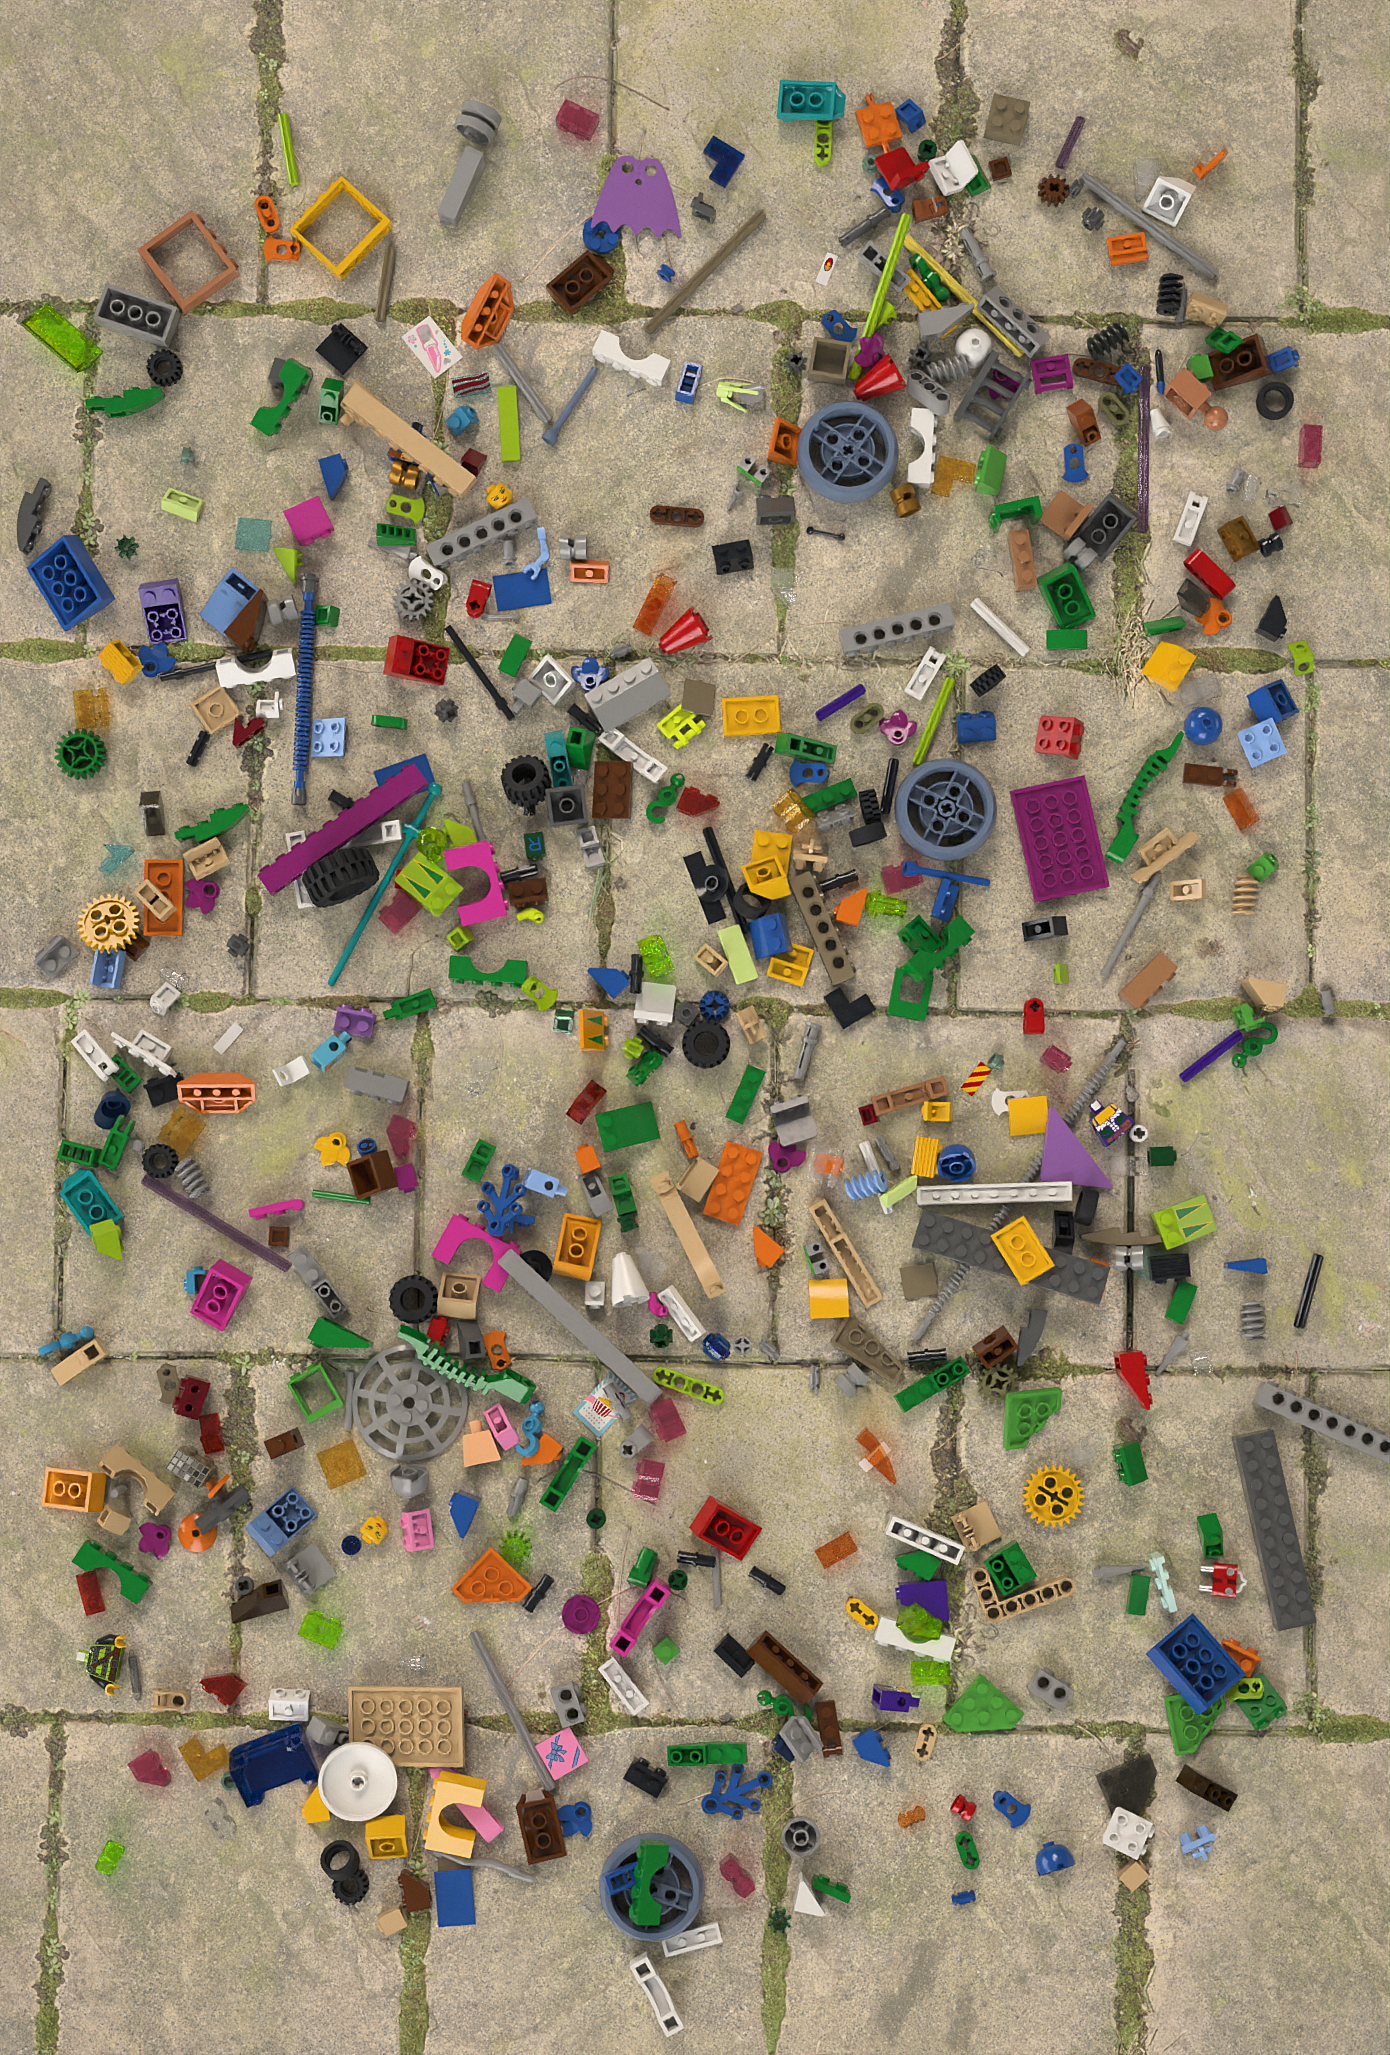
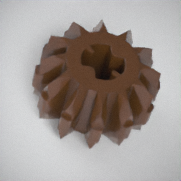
M1049 174L1048 179L1043 177L1042 183L1038 185L1039 191L1037 195L1042 197L1041 203L1048 202V207L1053 203L1056 208L1059 203L1063 204L1065 198L1069 196L1067 191L1069 185L1065 184L1066 178L1060 180L1059 174L1056 175V178L1052 174Z

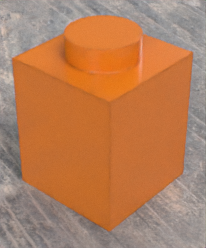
M587 1143L577 1147L578 1151L574 1153L583 1174L601 1167L593 1145L588 1146Z

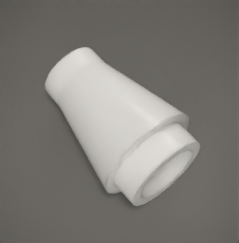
M1157 408L1150 411L1152 434L1158 439L1169 435L1171 427L1161 413V410Z

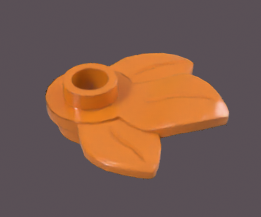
M1207 598V609L1199 610L1194 614L1197 622L1205 625L1203 633L1206 635H1215L1220 629H1225L1232 623L1231 613L1224 610L1223 603L1215 598ZM1219 617H1224L1225 622H1220Z

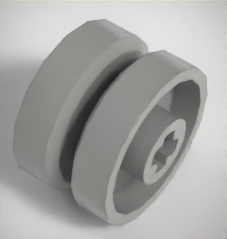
M471 99L465 100L460 110L462 115H458L455 121V130L472 142L481 145H491L495 137L494 130H497L501 123V115L484 103Z

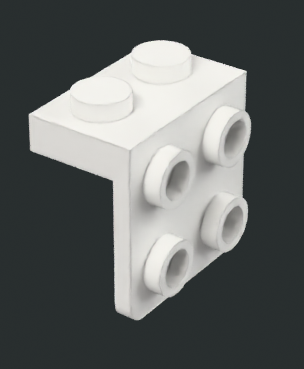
M963 140L957 141L945 156L931 159L928 162L929 169L943 196L961 192L978 174V168Z
M642 982V993L637 994L633 1018L637 1020V1023L648 1024L649 1021L656 1022L658 1026L672 1024L676 987L674 985Z
M1117 1807L1102 1841L1104 1844L1138 1860L1139 1855L1144 1856L1148 1847L1145 1841L1147 1837L1152 1838L1156 1827L1152 1826L1153 1820L1149 1818L1144 1819L1121 1807Z

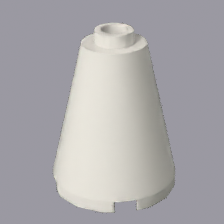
M626 1252L615 1254V1258L612 1259V1305L615 1308L632 1306V1303L635 1302L640 1304L649 1300V1292L631 1255H627Z

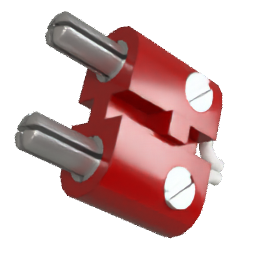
M1214 1562V1566L1200 1565L1201 1572L1213 1573V1585L1199 1584L1198 1589L1199 1591L1212 1592L1213 1597L1236 1599V1593L1242 1591L1243 1586L1247 1584V1580L1243 1578L1242 1572L1237 1571V1564ZM1237 1574H1240L1241 1580L1245 1583H1242L1240 1588L1236 1590Z

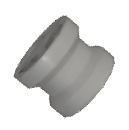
M738 1336L733 1341V1349L739 1355H746L752 1349V1342L747 1336Z

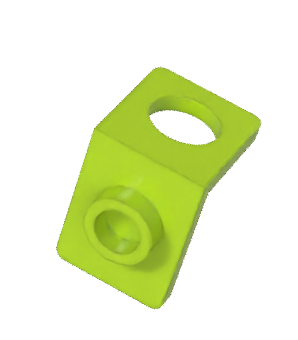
M1306 640L1288 643V649L1294 659L1295 676L1313 672L1314 655ZM1304 662L1309 663L1306 669H1299L1300 664Z

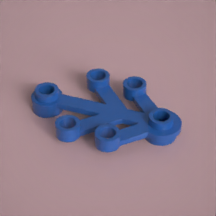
M507 1164L502 1168L504 1179L500 1196L497 1195L495 1186L490 1182L483 1183L481 1187L482 1191L490 1197L496 1207V1214L494 1216L490 1210V1203L481 1200L477 1204V1209L484 1213L489 1221L488 1232L492 1236L503 1235L506 1231V1224L523 1211L522 1205L515 1201L526 1195L527 1188L524 1185L517 1184L514 1187V1192L508 1197L511 1181L519 1176V1169L513 1164ZM509 1207L510 1211L504 1215V1210Z
M733 1764V1773L727 1790L719 1795L721 1785L726 1781V1774L724 1771H717L711 1794L704 1796L702 1799V1809L708 1814H715L719 1811L732 1816L735 1820L741 1819L743 1810L740 1807L731 1808L722 1804L730 1800L747 1806L752 1811H758L761 1807L759 1799H749L741 1796V1794L758 1786L762 1788L769 1787L772 1783L771 1774L765 1770L760 1771L757 1774V1778L736 1787L740 1775L744 1772L743 1764ZM736 1766L742 1767L740 1772H736L734 1769ZM723 1774L724 1779L718 1780L717 1775ZM766 1775L768 1777L767 1781H761V1776ZM708 1801H714L715 1805L713 1807L708 1806ZM754 1801L759 1804L756 1808L751 1806V1803ZM735 1810H739L741 1814L739 1816H735L733 1812Z

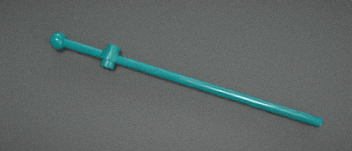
M435 782L428 785L429 794L415 820L411 824L406 822L403 825L401 831L406 836L328 980L329 986L335 985L413 839L418 841L421 839L424 830L420 829V825L434 798L442 793L441 785Z

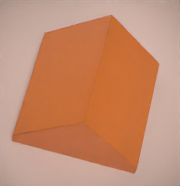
M776 417L767 461L796 466L797 443L802 429L780 417Z

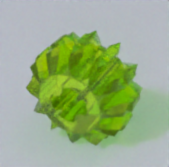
M515 1530L514 1536H512L511 1532L508 1531L507 1537L509 1539L506 1537L501 1538L506 1544H499V1548L505 1549L500 1555L508 1554L506 1557L507 1562L511 1557H513V1564L517 1563V1557L521 1562H524L523 1555L526 1557L530 1556V1553L526 1550L532 1549V1545H526V1543L531 1539H523L526 1534L525 1532L518 1536V1530ZM514 1542H517L521 1549L518 1548L517 1551H514L510 1544L513 1545Z
M109 1840L95 1864V1869L103 1875L111 1876L125 1851V1847L117 1841Z

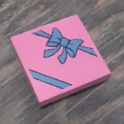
M570 1726L535 1745L554 1781L589 1761Z

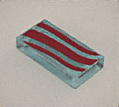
M488 372L451 378L454 398L492 392Z

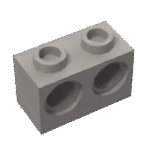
M1038 1667L1026 1687L1062 1711L1074 1692L1070 1687L1071 1683L1062 1677L1058 1680L1054 1677L1055 1673L1046 1667L1044 1669ZM1042 1677H1046L1048 1680L1045 1686L1038 1685V1680ZM1057 1688L1064 1689V1694L1061 1697H1056L1054 1694Z
M572 1680L550 1689L562 1728L585 1721V1715L588 1712L585 1703L580 1702L579 1696H581V1691L578 1684L574 1685ZM569 1690L572 1696L569 1699H565L562 1697L561 1692ZM574 1708L578 1711V1716L570 1717L567 1711Z

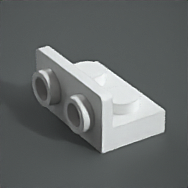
M271 1689L269 1720L308 1721L310 1690Z

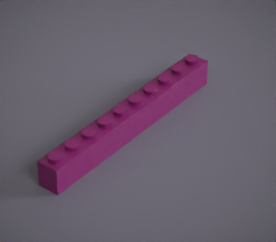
M414 763L412 765H405L400 770L401 773L387 778L383 786L373 788L369 792L370 795L366 798L361 797L353 803L354 806L349 810L347 808L342 810L338 814V818L324 823L320 831H313L306 837L307 840L303 843L298 842L293 845L289 853L279 855L275 859V863L262 867L257 876L272 896L276 895L301 877L307 868L314 865L315 862L332 855V853L339 850L427 787L429 784Z

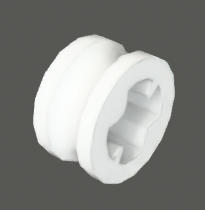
M1136 1125L1130 1129L1129 1136L1134 1142H1142L1147 1138L1148 1132L1144 1126ZM1136 1128H1139L1141 1132L1143 1131V1136H1140L1141 1139L1134 1136V1132L1137 1131Z

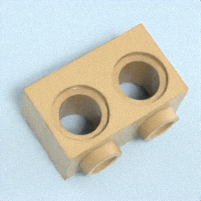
M148 879L133 892L163 922L178 909Z

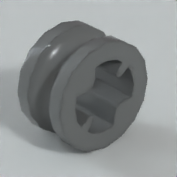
M1077 179L1068 189L1073 199L1077 197L1084 187V184H1079Z
M248 1576L240 1577L235 1583L236 1591L242 1595L248 1594L254 1587L253 1580ZM246 1580L247 1582H249L247 1584L249 1585V1589L245 1588L244 1590H242L240 1588L242 1586L240 1585V1582H244Z

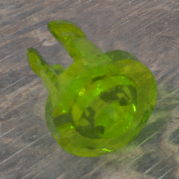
M434 827L422 829L416 837L418 851L427 857L428 862L433 863L440 860L441 853H443L447 845L444 832Z
M874 888L865 899V912L872 919H875L878 914L900 916V918H903V912L906 913L908 902L905 899L903 901L895 897L882 895L880 889Z

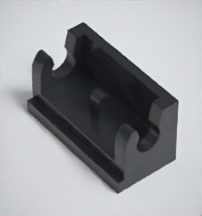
M729 1633L713 1648V1651L741 1678L755 1664V1661L746 1653V1650Z

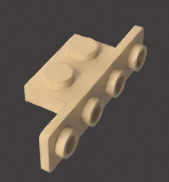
M1166 827L1137 849L1145 865L1131 875L1132 879L1138 883L1147 881L1152 874L1163 869L1172 859L1178 858L1181 852L1195 845L1196 841L1200 839L1199 835L1189 831L1179 840H1176L1171 830Z

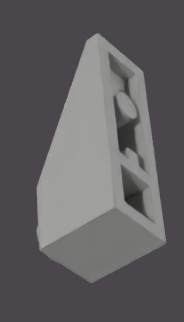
M869 240L856 255V258L881 279L888 256ZM896 264L889 286L897 293H900L912 278Z

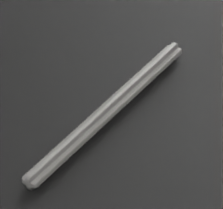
M1087 172L1082 174L1079 181L1210 279L1216 277L1219 272L1217 268Z
M479 1631L471 1632L469 1638L545 1790H553L555 1783L537 1751L535 1743Z

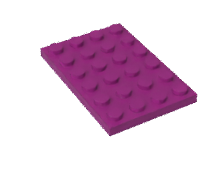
M1085 775L1009 792L1034 903L1110 886Z

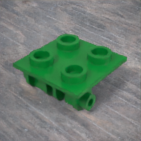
M653 1049L646 1051L642 1055L641 1060L630 1067L626 1077L638 1087L648 1079L646 1076L650 1077V1072L654 1073L653 1069L657 1070L663 1064L664 1058Z

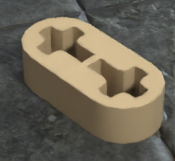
M926 1722L920 1726L913 1747L914 1755L920 1761L930 1758L936 1740L937 1730L931 1723ZM930 1727L933 1734H929L927 1740H924L925 1733L923 1730H927ZM923 1743H925V1750L927 1751V1754L923 1753V1755L920 1756V1753L917 1751V1749H921Z

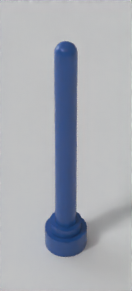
M908 860L904 862L902 868L904 876L912 877L913 875L920 874L982 886L990 885V880L986 878L919 867L915 862Z

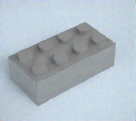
M106 283L93 319L98 326L169 349L181 313L176 306Z

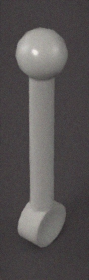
M519 613L514 615L481 614L483 621L508 618L519 620L521 617Z

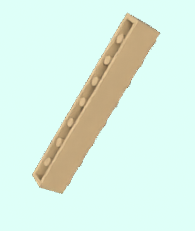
M355 384L342 400L343 410L350 416H357L359 418L358 421L364 427H371L374 430L373 433L381 440L385 438L389 441L388 445L395 451L399 449L404 453L403 457L411 463L413 461L419 465L418 468L423 473H430L434 477L433 480L440 486L444 484L448 487V492L457 498L459 496L463 499L477 482L473 474L359 385Z

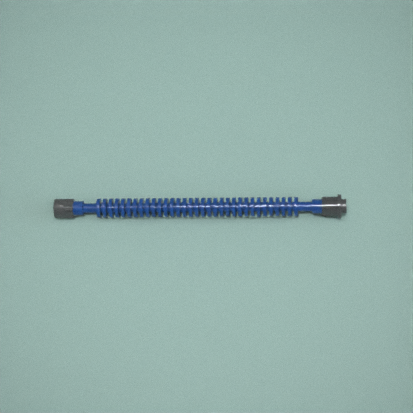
M305 573L304 576L300 577L305 606L304 610L300 611L302 616H300L301 630L299 634L301 635H299V639L301 640H299V644L301 645H299L300 650H298L299 669L297 670V673H299L297 678L300 679H297L299 684H297L298 689H296V702H298L296 707L298 708L295 709L298 712L295 713V716L299 718H295L297 723H295L296 728L294 729L296 731L294 733V736H296L294 737V741H296L294 746L297 747H294L293 750L297 752H293V755L297 757H293V760L296 762H293L294 767L292 770L296 771V781H294L291 795L292 805H306L307 798L304 771H308L306 766H308L307 757L309 753L307 752L309 748L306 747H309V743L306 742H309V738L306 737H310V734L307 732H310L309 718L311 714L309 713L311 709L308 708H311V704L308 703H311L309 698L312 697L310 693H312L311 679L313 675L310 674H313V670L310 669H313L311 664H313L312 659L314 657V646H312L314 645V641H312L314 636L312 635H315L313 630H315L314 616L316 615V612L312 611V602H314L317 583L319 582V578L312 573Z

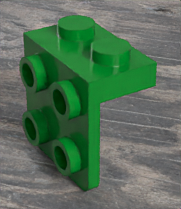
M1258 1673L1253 1677L1260 1678L1263 1683L1264 1693L1261 1699L1234 1700L1249 1719L1256 1732L1259 1729L1264 1730L1273 1719L1281 1718L1288 1709L1284 1700L1263 1673ZM1243 1684L1238 1688V1691L1245 1694L1249 1691V1686ZM1258 1685L1254 1687V1689L1256 1690V1692H1257V1689L1260 1688V1686H1258Z

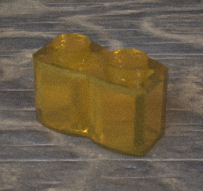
M793 788L787 790L772 803L774 813L784 820L786 829L794 834L803 830L816 818L811 809L803 802L801 796Z

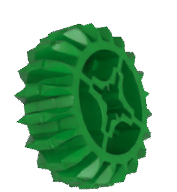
M77 728L74 731V735L71 731H68L69 737L67 738L62 735L61 738L64 742H57L61 747L60 749H55V752L60 754L55 756V759L60 761L57 763V766L59 768L63 767L61 772L64 774L68 772L67 776L70 778L74 776L76 780H79L80 776H82L84 780H87V774L93 778V771L95 770L97 773H100L98 766H105L101 762V760H107V757L102 755L107 752V749L101 748L105 743L99 741L100 736H94L93 731H89L87 734L85 728L82 729L81 734ZM78 740H84L83 742L81 741V743L76 747L71 746L74 742ZM91 742L95 748V757L89 754ZM67 751L73 755L71 766L67 761ZM74 751L83 752L87 757L78 756ZM84 762L91 763L85 768L77 769L78 766L81 767V765Z

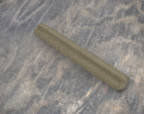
M393 248L385 249L374 317L378 322H384L386 317L396 251Z

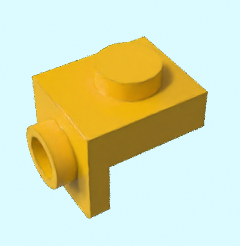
M924 1101V1106L922 1107L923 1120L952 1122L953 1103Z

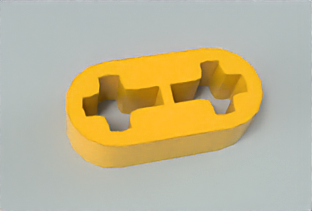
M854 1597L847 1601V1612L863 1627L873 1629L877 1626L878 1617L876 1613L865 1603ZM858 1602V1608L861 1612L859 1613L856 1610L850 1611V1604ZM864 1613L868 1617L873 1615L874 1623L865 1624L866 1619L862 1615Z

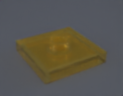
M353 1438L316 1454L331 1490L367 1475Z

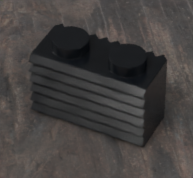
M1188 1253L1147 1257L1150 1280L1155 1281V1284L1167 1283V1279H1174V1282L1186 1281V1277H1191Z

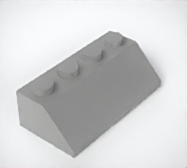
M650 656L584 694L588 706L605 733L671 696L666 683Z

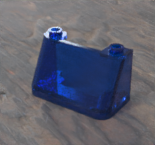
M293 1724L238 1745L229 1753V1773L247 1808L261 1804L265 1798L266 1791L301 1778L303 1784L313 1785L318 1782L319 1769L301 1724Z

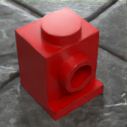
M443 1316L432 1318L427 1332V1336L431 1338L430 1342L434 1343L437 1340L441 1346H445L446 1341H443V1337L447 1338L450 1327L447 1326L449 1318Z

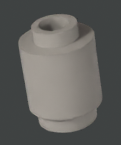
M760 382L742 386L743 389L758 391V395L738 392L741 404L746 403V405L762 402L764 397L767 396L765 386H761Z

